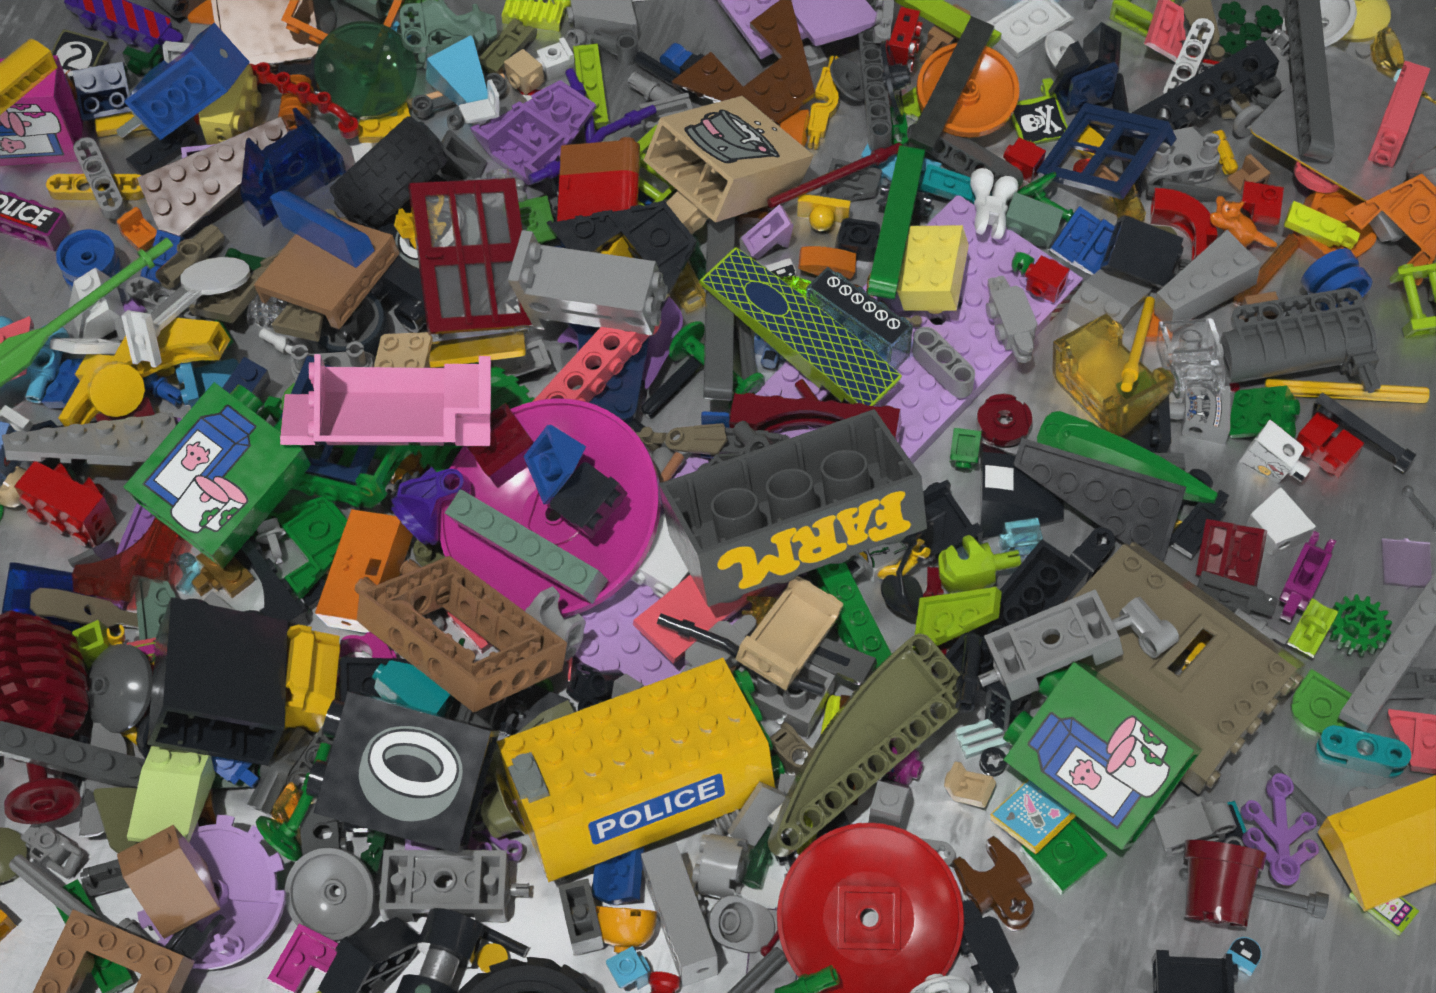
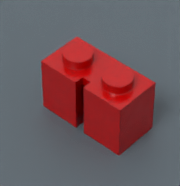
M1317 412L1299 432L1296 441L1304 447L1301 455L1309 457L1319 464L1324 471L1340 478L1358 458L1364 442L1345 429L1336 438L1333 437L1332 434L1338 429L1339 425L1320 412Z

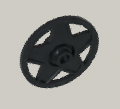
M886 39L881 41L880 49L884 67L882 78L885 88L888 87L889 98L891 99V105H893L895 114L903 116L904 107L901 89L911 85L910 72L907 64H896L890 43Z

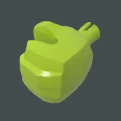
M971 535L963 537L962 540L968 559H960L952 545L943 550L938 556L939 577L942 585L949 593L991 588L996 583V571L1018 568L1021 564L1018 550L993 554L989 543L980 544Z

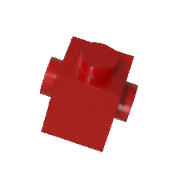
M1019 137L1014 145L1010 144L1006 148L1003 158L1022 172L1024 181L1031 183L1037 175L1036 171L1045 159L1046 150L1036 146L1033 142Z
M1041 255L1036 264L1031 263L1025 273V277L1028 278L1026 290L1037 297H1042L1055 303L1067 284L1070 269L1059 264L1056 260L1048 259Z

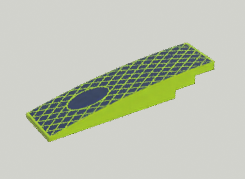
M736 247L699 280V283L812 383L819 389L824 386L841 402L846 399L851 404L863 403L867 406H875L902 378L899 372L826 312Z

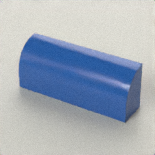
M279 191L270 196L284 228L349 265L357 268L375 251L368 235L289 191Z

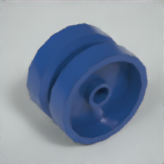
M86 229L68 235L60 243L56 252L57 264L71 291L74 281L94 268H97L110 278L123 269L114 243L108 235L98 230Z
M1347 248L1337 249L1319 258L1305 271L1300 281L1307 294L1351 288L1358 291L1362 298L1370 290L1373 283L1367 271L1359 266L1356 256ZM1344 298V301H1348L1349 305L1353 304L1354 301ZM1315 303L1319 310H1329L1326 303Z

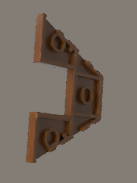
M779 0L750 22V28L772 50L779 60L745 86L740 84L712 52L672 80V86L674 88L678 86L696 93L700 98H709L713 103L743 96L777 125L815 97V90L791 0Z

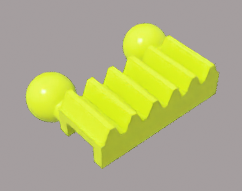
M506 0L501 15L502 23L509 24L513 19H517L523 22V25L526 27L531 26L537 29L560 32V22L562 17L565 16L566 7H570V0H553V2L548 0L547 3H544L543 0H538L537 2L534 0Z

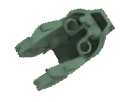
M426 0L422 3L405 4L400 10V25L396 32L399 62L402 67L409 70L426 69L427 58L470 35L474 39L476 50L482 48L483 45L487 47L497 37L495 16L482 12L477 4L472 5L473 10L471 12L458 16L447 7L443 0ZM408 12H412L413 16H415L414 22H410L409 17H407ZM409 35H411L410 43L406 39ZM406 52H413L417 55V60L409 62L403 55Z

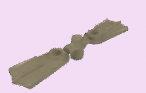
M1188 0L1180 6L1184 9V16L1190 28L1196 20L1201 18L1208 19L1214 24L1215 29L1207 52L1209 60L1221 62L1225 50L1223 47L1215 45L1219 41L1220 34L1211 0ZM1202 27L1199 30L1197 40L1200 42L1203 34L1206 32V28ZM1241 93L1233 98L1242 109L1251 106L1245 94ZM1229 104L1224 107L1219 106L1222 119L1234 120L1238 115Z
M723 423L678 427L670 430L668 433H655L650 427H644L641 432H635L650 451L661 448L662 443L665 441L666 446L670 450L716 455L719 454L722 447L728 441ZM676 435H680L677 440H673Z

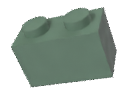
M1015 192L1006 212V229L1015 232L1036 246L1049 249L1056 235L1064 210Z

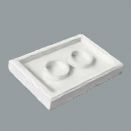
M1022 0L987 23L994 25V29L1002 33L999 43L1018 59L1045 42L1047 35L1052 31H1062L1072 25L1074 18L1054 0Z

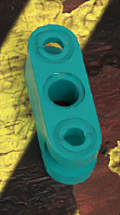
M1332 725L1325 728L1315 745L1317 757L1326 764L1388 779L1399 777L1411 760V751L1402 741L1342 726ZM1357 749L1365 750L1368 756L1362 755Z

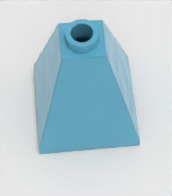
M471 35L427 58V82L459 106L465 103L488 99L487 87L474 39Z

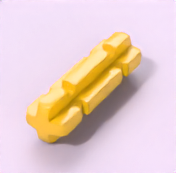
M1223 130L1213 131L1212 133L1217 134L1221 140L1217 151L1220 154L1219 162L1223 165V172L1227 176L1237 171L1238 164L1233 159L1234 155L1229 142L1225 140L1227 139Z

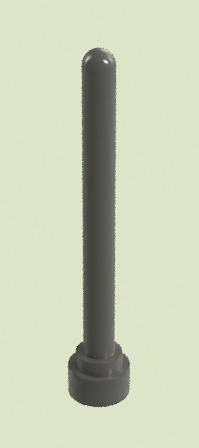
M1182 868L1179 871L1180 879L1187 881V868ZM1256 884L1254 891L1255 897L1306 908L1307 912H1311V916L1323 919L1326 916L1329 894L1316 891L1315 894L1309 893L1306 896Z

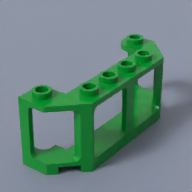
M269 396L264 403V408L258 415L265 421L271 415L277 423L283 412L279 407L282 403L281 398ZM303 445V446L301 447V448L303 449V451L305 450V448H306L308 445ZM334 445L333 449L341 448L344 451L337 465L349 467L359 445ZM378 445L372 459L382 461L374 476L364 473L359 474L355 480L357 486L304 473L291 489L302 491L309 496H323L330 501L338 500L354 507L363 506L372 509L386 497V486L400 463L413 452L416 445Z

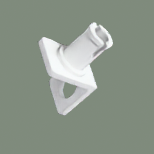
M492 79L487 80L488 99L459 105V110L467 124L472 123V126L476 124L481 126L487 123L488 119L499 117V93Z

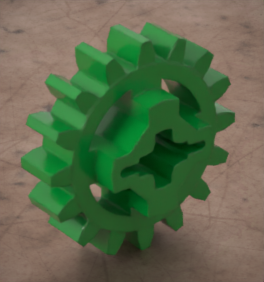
M1358 594L1354 595L1352 601L1345 596L1341 603L1335 602L1332 608L1338 611V614L1329 631H1333L1330 640L1338 639L1340 642L1337 648L1348 647V654L1350 655L1354 650H1358L1360 657L1364 656L1366 650L1373 655L1378 648L1382 649L1385 646L1386 640L1389 639L1392 633L1389 630L1392 621L1385 620L1389 612L1387 610H1379L1380 602H1376L1374 605L1371 604L1369 596L1364 601L1360 600ZM1374 633H1377L1375 637L1368 639V636H1373Z

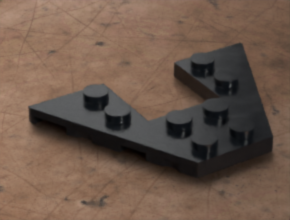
M665 201L653 202L647 206H630L631 209L614 212L613 210L593 213L591 216L579 215L575 216L574 219L557 222L550 220L546 222L548 228L566 249L598 253L617 238L623 236L641 259L656 261L659 271L663 275L664 283L668 286L667 298L665 301H662L660 306L661 312L697 245L696 239Z

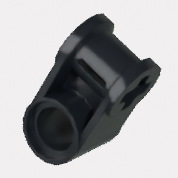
M1100 527L1093 530L1085 541L1069 556L1089 570L1086 583L1100 570L1112 553L1115 536L1107 528Z

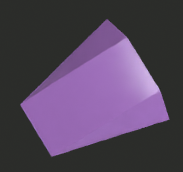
M561 80L531 95L532 99L525 103L517 102L511 106L512 110L502 115L499 114V117L489 119V122L481 126L476 124L470 127L471 132L491 159L518 179L523 180L527 185H531L528 179L529 174L544 168V165L551 161H558L561 155V145H569L597 108L594 102Z

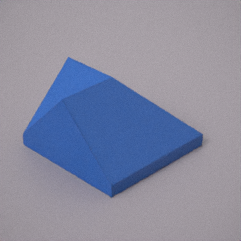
M547 425L523 456L544 505L551 502L573 474L586 448L585 445L553 425Z

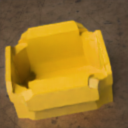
M299 624L291 626L287 631L284 730H287L289 727H300L306 731L318 733L324 725L329 706L335 700L340 636L313 631L312 627Z

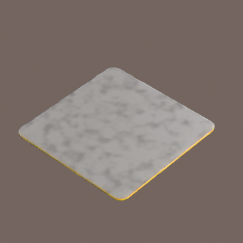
M1327 46L1325 47L1335 142L1331 158L1327 162L1303 156L1299 152L1293 81L1252 123L1251 132L1256 137L1361 200L1367 201L1405 182L1408 178V166L1416 158L1436 147V104L1420 96L1407 135L1393 168L1368 160L1396 81L1339 48Z

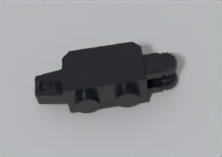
M968 899L962 902L964 925L959 951L963 957H968L971 964L969 971L973 982L976 985L980 984L983 992L1017 993L1013 978L1018 962L998 920L991 916L983 918L979 909L976 908L975 902Z

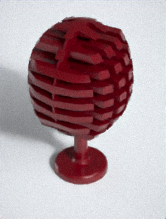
M13 610L1 614L0 721L69 739L82 725L89 705V697L86 690L89 691V683L86 677L88 676L87 670L82 662L84 659L75 636L70 630L50 623L51 621L37 615L22 614ZM26 762L29 782L12 790L4 801L5 815L11 821L21 824H41L60 819L73 812L80 804L81 797L79 789L74 783L61 778H48L46 767Z

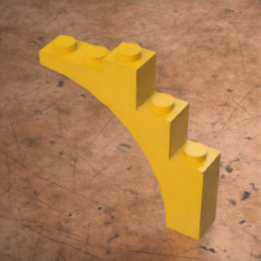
M175 318L156 337L162 363L155 368L151 367L148 361L132 364L125 335L114 356L86 354L75 373L80 382L58 419L64 427L72 424L82 425L90 423L99 410L91 403L87 387L94 371L105 363L113 361L123 362L135 368L141 377L144 378L161 369L180 363L199 360L219 361L231 339L220 322Z

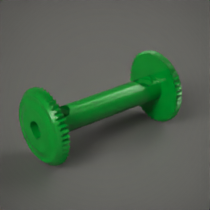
M701 321L685 325L675 335L669 348V355L674 361H679L688 356V354H691L704 366V344L700 341L705 335V325ZM733 370L732 391L734 393L728 405L730 410L735 393L756 394L765 385L763 374L754 373L744 380Z

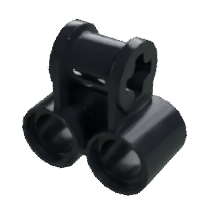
M576 663L574 666L575 675L572 684L568 685L566 693L579 701L578 711L612 699L614 681L624 674L618 669L599 671L585 663Z

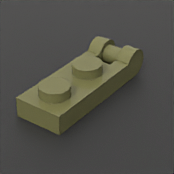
M513 19L479 57L481 69L489 74H501L505 70L504 61L522 50L528 42H532L537 35V29L531 26L526 27L523 25V22Z

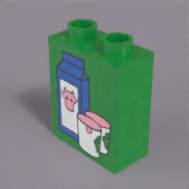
M214 382L123 488L136 503L224 569L311 464L301 448L303 445H280L282 418L274 427L262 419L258 413L265 405L253 393L238 384L229 394Z
M1073 662L1069 669L1064 666L1047 673L1039 685L1040 689L1038 692L1047 699L1034 717L1023 711L1011 723L1004 734L1003 740L1010 744L1012 748L1003 760L1123 850L1134 845L1203 749L1088 664Z

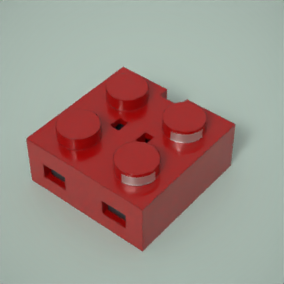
M900 7L889 43L896 64H907L909 72H913L916 60L913 56L915 53L918 54L920 50L921 39L917 37L921 36L923 22L919 21L920 11Z

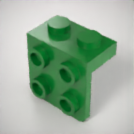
M1287 385L1238 390L1234 394L1230 414L1229 436L1231 438L1257 436L1267 422L1271 420L1292 438H1295L1296 416L1300 413L1299 400L1295 399Z

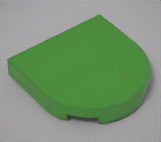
M1310 669L1292 697L1290 705L1292 717L1303 731L1320 737L1323 730L1329 726L1346 727L1348 723L1340 719L1339 715L1352 693Z

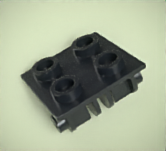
M537 685L529 686L506 698L494 729L499 730V734L506 737L515 735L540 713L567 700L570 702V699Z

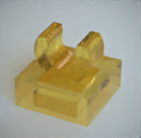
M747 596L746 600L753 604L751 610H743L742 615L754 616L757 628L777 599L773 597Z

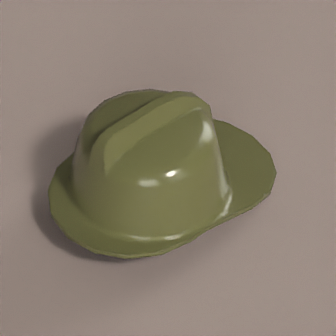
M496 768L495 777L498 786L482 803L481 816L483 822L494 838H500L517 830L526 835V827L516 811L508 784L500 769Z

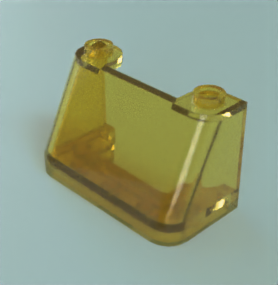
M1106 313L1053 341L1052 370L1059 386L1102 429L1122 437L1131 431L1174 390L1175 378L1169 370H1165L1162 367L1153 370L1152 373L1139 361L1140 372L1138 379L1133 383L1132 390L1130 392L1122 391L1121 384L1123 378L1121 373L1124 365L1128 362L1130 351L1122 344L1124 331L1118 321H1114Z

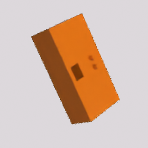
M351 509L315 614L329 627L364 633L370 632L357 622L359 594L355 592V585L364 577H368L378 585L400 575V567L404 563L413 534L402 524L397 516Z

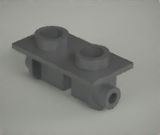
M118 859L84 868L83 872L80 873L82 884L86 886L88 898L128 887L122 876Z

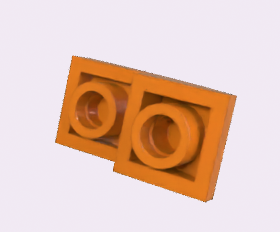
M797 110L780 123V127L804 147L807 142L806 128L810 120L809 110Z
M806 246L800 249L798 266L800 270L820 277L827 270L849 279L855 274L856 253L821 246Z

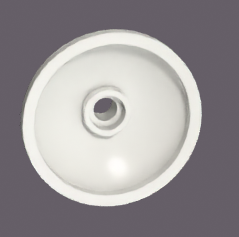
M1320 0L1325 47L1336 43L1351 29L1357 15V7L1354 0ZM1285 14L1282 30L1284 29L1288 35L1287 14Z

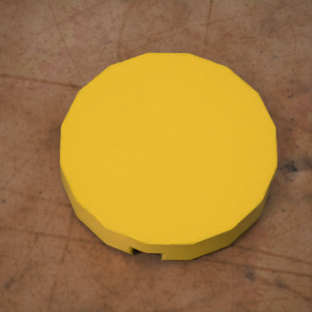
M113 361L103 364L92 374L93 377L87 387L88 397L93 406L103 414L113 417L124 416L134 411L141 403L145 392L144 381L139 372L132 366L123 362Z

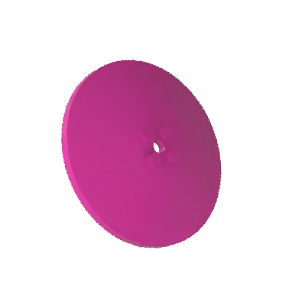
M544 399L525 403L511 409L533 442H535L547 425H553L586 446L574 472L581 463L587 462L607 478L611 476L619 482L628 493L592 539L563 516L556 521H549V514L553 509L550 503L543 504L523 457L530 447L488 477L468 448L463 446L449 469H457L469 479L471 483L470 495L599 570L608 581L594 603L591 604L455 523L445 514L453 500H444L441 503L439 538L445 557L451 556L524 611L540 592L553 586L560 594L558 609L564 618L587 611L614 595L641 566L652 546L660 520V483L649 451L638 435L619 417L604 408L580 400ZM460 478L452 480L450 490H454L459 486Z

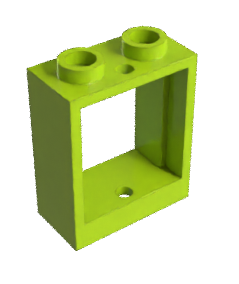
M1114 0L1109 19L1146 37L1153 14L1131 3L1132 0ZM1183 0L1170 1L1180 6Z

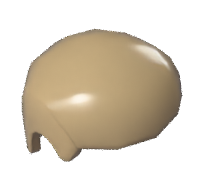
M16 466L14 473H9L0 487V505L15 508L22 504L19 501L20 496L14 487L27 471L22 467Z

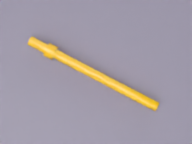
M1151 296L1146 297L1129 359L1121 373L1123 378L1121 389L1124 392L1132 390L1133 383L1138 379L1140 372L1138 365L1156 302Z

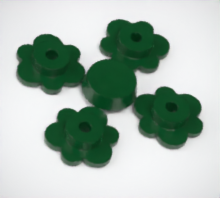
M1238 2L1223 3L1218 17L1221 20H1225L1227 25H1241L1239 34L1235 35L1233 32H1228L1219 38L1218 42L1224 48L1225 53L1233 55L1247 47L1245 43L1252 44L1261 38L1264 41L1268 40L1266 37H1261L1260 28L1274 30L1275 27L1281 26L1283 18L1279 16V10L1263 5L1255 13L1257 18L1256 24L1244 23L1246 10L1241 8Z

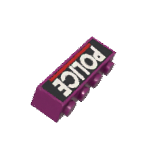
M0 190V233L55 252L71 229L65 213L58 208H49L35 200H26L15 193H6Z

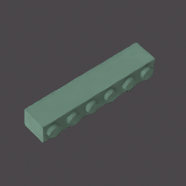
M461 489L445 511V514L458 525L591 604L594 603L608 581L596 568Z

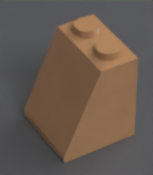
M174 825L117 854L124 880L164 939L220 910L207 863Z

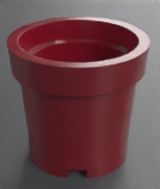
M1185 840V859L1188 860L1185 917L1215 924H1229L1230 922L1229 926L1248 927L1258 873L1264 869L1267 853L1245 846L1222 842Z

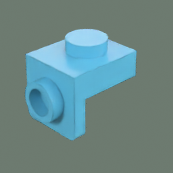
M633 946L606 960V965L619 988H624L634 983L637 990L649 984L648 973L651 972L650 967L643 955L638 957Z

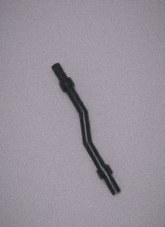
M660 614L657 621L658 625L678 632V636L686 639L692 637L721 648L736 658L739 646L728 638L696 627L695 623L683 619V621H680L665 614ZM800 672L789 686V688L797 691L800 688L819 696L822 695L825 687L823 684L803 677L804 674Z

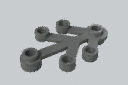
M490 73L486 77L484 76L486 87L487 80L492 79L495 86H498L496 89L499 97L506 92L507 82L500 74ZM421 94L413 98L412 109L416 116L426 118L431 114L432 110L455 103L445 95L431 99L427 95ZM458 105L453 113L447 116V125L451 130H459L463 125V116ZM453 120H458L457 123H451Z

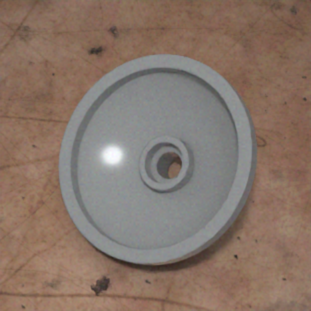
M324 847L305 854L293 865L285 884L286 906L297 926L301 924L333 941L343 939L361 929L369 919L374 907L375 887L368 868L357 856L344 849ZM334 885H337L340 888V895H336L334 893Z

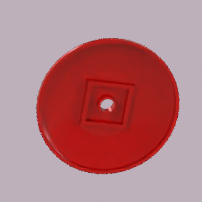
M857 823L834 829L822 835L806 847L796 858L780 890L777 904L778 935L783 952L794 973L798 977L804 973L809 975L829 965H832L833 969L835 968L838 973L839 985L827 988L819 993H910L916 986L925 982L928 976L932 974H942L945 976L957 956L962 940L964 925L963 904L957 882L942 857L928 843L918 836L895 826L880 823ZM864 909H872L877 913L878 920L874 926L867 927L862 924L860 915Z

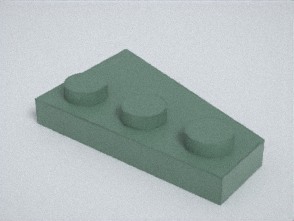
M162 570L133 575L140 640L156 638L171 597L176 598Z

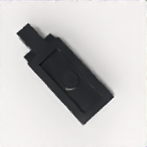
M1222 490L1217 492L1218 496L1215 503L1198 502L1171 535L1170 546L1190 559L1194 557L1201 548L1206 519L1223 521L1226 515V511L1223 508L1227 504L1229 495Z

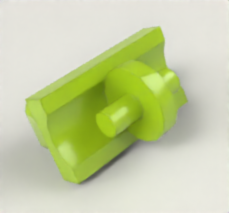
M1312 598L1287 644L1314 658L1338 611L1328 608Z

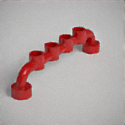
M261 62L257 65L248 64L251 65L253 75L257 78V86L259 83H271L277 86L280 93H291L297 96L300 103H312L318 106L321 113L334 114L340 119L338 127L343 138L352 139L359 135L360 126L358 120L351 117L342 107L333 103L328 92L314 94L309 83L300 82L296 85L292 83L287 72H280L277 75L272 73L270 65L266 62Z

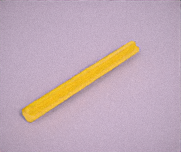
M1266 379L1264 388L1287 385L1293 396L1318 398L1323 392L1330 398L1414 403H1426L1429 399V388L1417 386L1381 385L1380 389L1374 390L1373 393H1368V391L1364 390L1363 385L1359 383Z

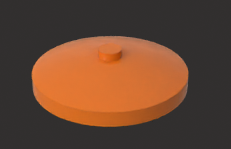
M957 43L947 45L935 51L920 69L916 85V95L922 112ZM985 46L943 130L944 132L968 138L985 136L1000 129L1011 118L1019 98V81L1012 65L999 52Z

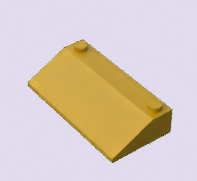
M1436 775L1328 816L1318 830L1320 838L1364 912L1436 883Z

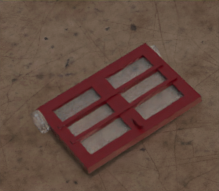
M497 169L490 171L486 174V180L409 184L428 335L513 329L515 335L530 333V328L533 325L508 282V276L522 232L516 181L512 170Z

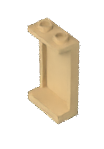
M797 576L789 582L785 591L750 637L746 636L741 642L735 660L786 691L837 621L843 603L833 595L817 588L810 581Z

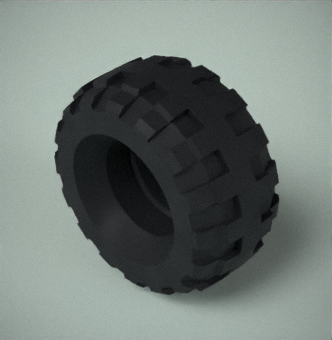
M407 116L330 187V193L335 199L333 203L349 221L376 229L410 199L408 188L410 183L428 182L448 162V156L443 150V143L422 121L418 122L413 117Z

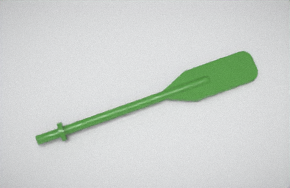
M166 237L147 252L140 249L137 252L139 258L43 328L9 337L0 343V387L33 363L52 334L145 266L150 270L155 267L153 261L173 247L171 241Z

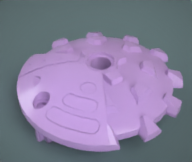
M217 815L216 824L199 827L197 822L189 842L207 863L214 888L220 887V893L217 897L220 910L210 914L203 924L197 928L203 932L214 917L219 914L226 918L223 928H221L218 934L213 936L212 942L193 964L192 968L208 970L227 967L253 954L268 940L275 930L286 904V891L278 890L276 872L285 869L281 855L278 852L272 856L269 855L261 844L264 838L256 826L253 825L247 833L233 827L235 817L228 815ZM145 910L137 912L142 929L151 925L160 938L156 944L165 947L174 934L164 939Z

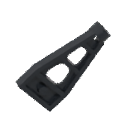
M1323 392L1314 402L1318 406L1315 410L1316 412H1320L1329 419L1333 416L1392 455L1396 461L1394 467L1404 472L1415 458L1416 454L1408 448L1405 450Z

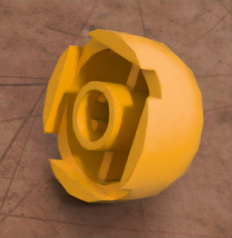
M596 906L602 940L604 943L614 946L613 952L620 953L632 946H644L652 938L657 922V911Z

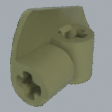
M99 788L93 792L109 846L117 853L139 843L128 841L127 839L137 788Z

